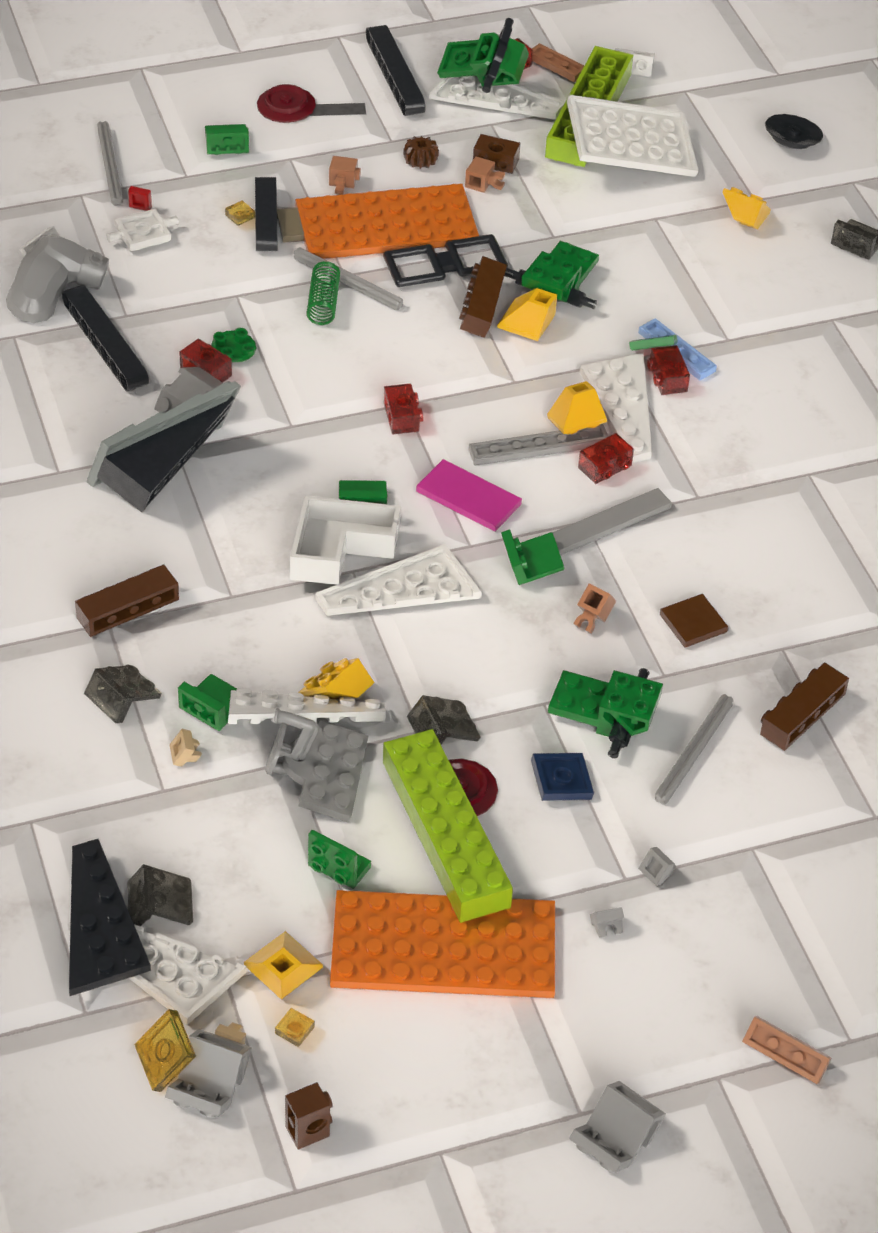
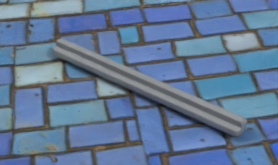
M100 121L97 124L111 203L113 205H121L123 203V196L109 124L106 121Z
M300 247L294 251V259L311 268L319 262L327 261ZM323 266V267L318 268V269H321V268H329V269H332V270L336 271L335 269H333V268H331V267H326V266ZM339 267V282L394 310H399L403 306L402 298ZM320 270V271H319V272H321V271H328V272L334 273L333 271H330V270Z
M723 694L718 699L656 791L655 800L661 804L668 803L733 706L732 697Z

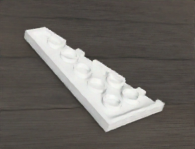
M477 76L444 78L429 93V99L555 120L565 103L519 84L492 86L491 91L485 93L482 91L483 87Z
M644 353L581 365L580 373L584 381H587L595 388L606 415L607 423L628 462L632 463L651 459L652 447Z
M134 924L151 964V971L130 977L129 979L187 1025L247 973V966L228 963L221 956L204 954L199 952L197 947L159 933L153 935L145 932L143 927Z

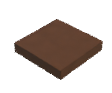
M703 593L660 609V616L684 648L728 631V625Z

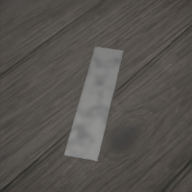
M365 103L316 104L313 113L309 116L366 114Z

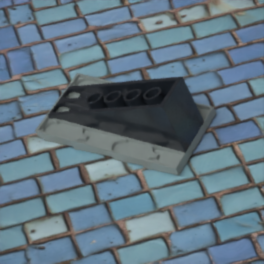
M227 381L204 395L197 394L168 412L161 411L136 426L131 424L103 440L86 482L92 487L102 482L105 483L140 512H143L215 430L222 427L241 385L236 381L232 383Z

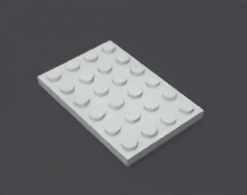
M569 95L567 105L580 161L696 177L699 170L684 112Z

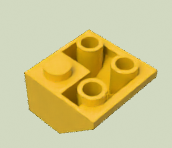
M731 187V190L723 189V195L734 220L758 230L771 211L766 205L767 202L753 194L748 197L742 190Z
M536 288L515 298L497 324V328L539 341L556 315L557 294Z
M587 381L565 387L547 413L548 419L563 434H575L578 430L596 428L600 424L607 422L597 392Z
M344 658L337 663L330 661L320 668L321 673L306 680L303 683L305 687L298 693L303 694L305 697H314V695L320 694L329 696V699H340L341 697L358 698L375 682L359 658L351 660Z
M286 931L244 961L247 969L280 999H283L323 968V964Z

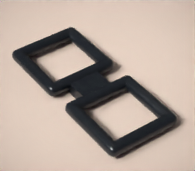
M493 234L447 241L445 244L446 252L436 253L433 246L427 244L385 251L383 253L384 260L397 287L441 281L446 278L445 273L457 271L461 277L471 276L473 266L464 267L456 250L457 248L489 243L496 260L506 264L508 268V263ZM427 254L435 273L401 277L394 261L395 258Z

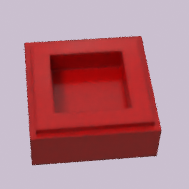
M130 186L128 190L129 207L144 211L151 210V190Z

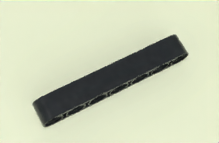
M381 25L366 28L367 43L403 115L425 113L424 97L388 26Z
M80 285L62 291L65 307L124 390L130 391L147 385L149 377L146 369L87 287Z

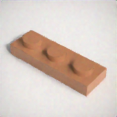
M540 43L528 51L527 59L573 82L577 81L584 65Z
M759 1016L753 1018L742 1040L743 1043L815 1084L820 1083L832 1059L830 1056Z

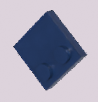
M533 753L531 763L542 801L592 800L594 791L583 753Z

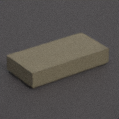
M298 207L277 209V219L283 243L304 241V231Z

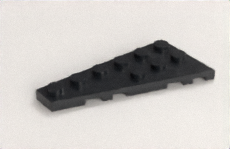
M99 839L72 846L69 996L151 971V964Z

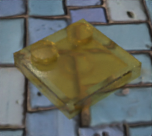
M168 1009L134 1044L152 1091L162 1092L196 1057L177 1010Z

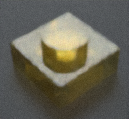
M241 200L225 208V215L239 226L254 219L255 210Z
M290 1008L275 1027V1034L299 1047L314 1029L315 1021Z

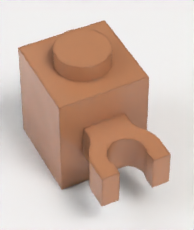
M333 156L329 168V186H336L335 194L343 195L345 188L354 189L356 180L360 181L361 168H358V159Z
M476 156L466 169L465 187L485 193L489 185L502 190L505 182H502L505 173L501 171L494 172L495 162Z
M589 583L577 604L583 611V614L579 615L573 624L580 628L582 622L588 621L589 624L585 630L592 634L595 629L596 618L605 622L616 600L611 594Z

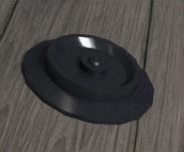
M777 114L769 117L765 122L766 130L779 144L789 148L805 149L820 143L823 138L822 130L815 123L796 115Z

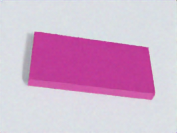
M444 459L416 486V492L495 532L522 503V498Z

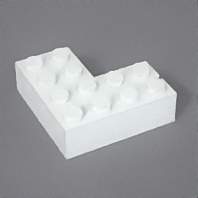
M305 496L290 555V580L339 585L345 554L394 559L400 529L401 506Z

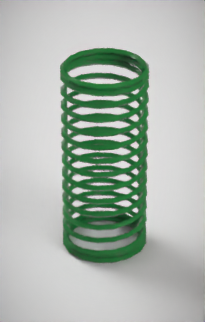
M327 261L319 262L312 269L306 316L308 320L317 325H327L335 318L340 269L334 263ZM323 266H326V267H331V268L335 269L336 271H334V270H332V269H329V268H321V269H318V268L323 267ZM320 270H330V271H333L334 273H331V272H328V271H321V272H318V271H320ZM321 273H329V274H332L333 276L325 275V274H321ZM328 276V277H331L332 279H329V278H318V277ZM315 306L323 307V308H327V307H328L329 309H319V308H317V307H315ZM315 309L320 310V311H328V310H331V311L323 313V312H318V311H316ZM314 312L319 313V314H329V315L320 316V315L315 314ZM313 315H315V316H317V317H323V318L329 317V318H327V319H318V318L314 317ZM312 318H314V319H316V320H320V321H326V322H317V321L313 320Z

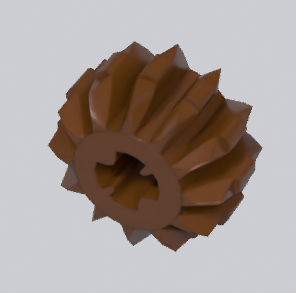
M413 136V139L407 140L403 149V155L406 164H411L412 168L416 166L420 169L422 167L429 168L430 165H435L438 160L439 149L436 141L431 140L430 137L423 138L421 136L417 138Z

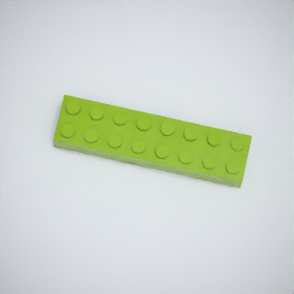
M595 46L569 95L618 102L632 73L633 54ZM566 100L547 136L545 158L585 167L587 162L579 160Z
M431 729L383 742V764L459 922H465L511 908L513 887L434 730Z

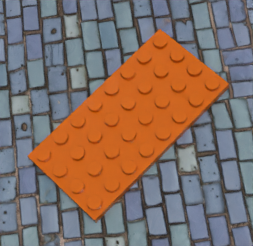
M463 184L295 199V207H298L304 231L306 250L323 259L379 254L385 251L431 244L433 248L446 247L447 241L479 236Z
M337 890L330 987L554 998L555 901L512 899L511 908L460 923L447 895Z

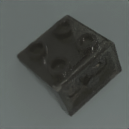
M838 219L834 224L831 244L869 260L878 250V230L853 219H850L847 223Z
M133 665L95 668L84 692L114 723H123L133 701L160 699L162 695L155 687V684L141 675L138 668Z
M422 695L407 715L415 734L433 729L441 745L447 737L476 742L481 738L476 725L466 710V706L459 700Z
M143 864L128 880V911L135 925L141 927L152 915L185 925L192 924L193 906L190 878Z

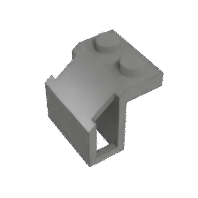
M182 367L178 371L181 373L172 384H166L162 388L154 409L158 412H168L197 394L204 395L222 385L223 382L200 367Z
M198 1029L188 1038L179 1077L168 1086L165 1098L173 1100V1103L177 1106L198 1109L205 1116L219 1117L229 1108L236 1084L241 1085L244 1079L252 1047Z
M617 1081L607 1085L587 1124L575 1128L569 1139L577 1144L576 1147L581 1152L598 1159L603 1168L617 1173L631 1165L642 1145L646 1148L650 1144L666 1113L622 1082Z

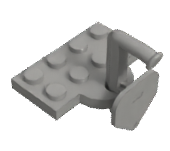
M276 708L274 723L278 724L280 722L282 724L277 732L266 763V773L269 775L272 772L282 775L287 774L293 781L303 785L298 804L299 807L349 822L354 807L368 735L323 720H319L317 724L311 719ZM287 724L301 729L296 740L290 744L283 742ZM279 757H283V763L277 761Z

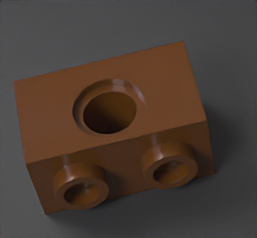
M480 134L473 149V159L477 156L495 162V170L513 174L519 161L521 143Z
M318 1082L285 1095V1127L298 1150L330 1137V1124L333 1123L330 1108L333 1107V1103L327 1091L323 1092Z

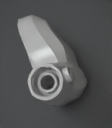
M42 236L21 261L15 280L6 298L7 308L14 316L26 322L47 321L54 314L57 300L67 283L77 282L78 285L100 289L108 268L109 259L98 252L90 249L87 250L63 237Z

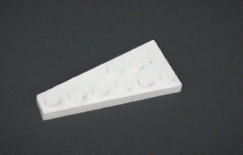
M446 544L319 591L315 594V600L325 614L330 616L481 598L482 591Z
M238 688L236 691L231 690L228 724H237V719L249 720L250 724H260L265 719H271L274 722L276 708L315 722L317 718L323 717L328 719L329 722H339L344 717H349L350 720L355 722L385 721L386 707L385 703H381V701L376 699H367L364 702L355 701L351 697L329 699V696L320 694L314 695V697H305L297 692L281 695L273 690H264L262 693L252 692L248 688Z

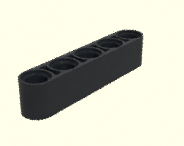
M255 177L256 251H278L276 177Z

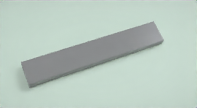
M600 424L596 428L578 430L575 434H563L561 431L471 443L469 444V452L474 466L609 446L610 439L604 425Z
M656 488L552 532L560 555L666 511L671 508L672 502L659 488Z

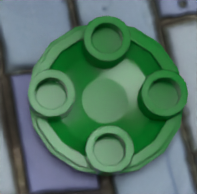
M245 328L216 332L213 335L211 344L215 355L229 362L248 360L255 354L257 349L255 341L248 335V331Z

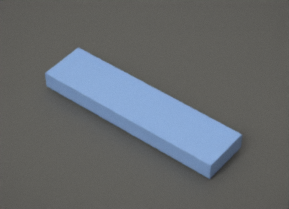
M656 318L640 326L638 332L646 339L677 335ZM678 335L677 344L657 347L699 381L716 372L717 365Z

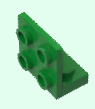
M246 124L205 126L207 155L249 153V131Z
M340 480L339 499L387 505L386 481Z
M510 529L501 532L518 585L565 569L552 532L521 543L518 537L513 538Z
M210 674L197 687L184 681L178 687L179 708L220 731L228 723L231 690L236 691L237 688L213 674Z
M311 830L308 833V866L318 873H323L333 878L337 883L354 889L371 868V860L315 830Z

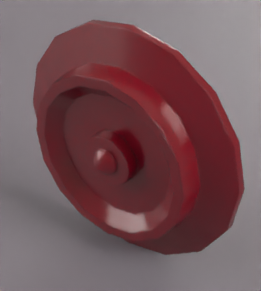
M290 84L277 85L266 90L259 96L257 101L258 111L263 117L282 123L303 120L311 115L316 107L315 98L309 91Z
M462 758L450 759L449 762L476 816L486 813L496 801L498 794L496 778L488 768L476 761Z

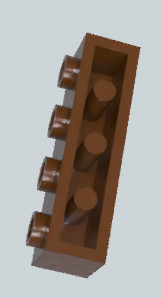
M482 256L479 264H474L471 272L474 278H470L467 290H470V292L467 291L463 301L466 307H462L459 319L462 320L461 330L483 338L486 337L494 317L507 268L506 264Z
M163 564L76 600V618L88 635L92 637L178 601V582Z
M825 662L818 669H812L807 679L802 683L798 682L787 697L783 696L778 701L773 710H767L761 718L762 727L760 735L785 751L846 694L849 677Z

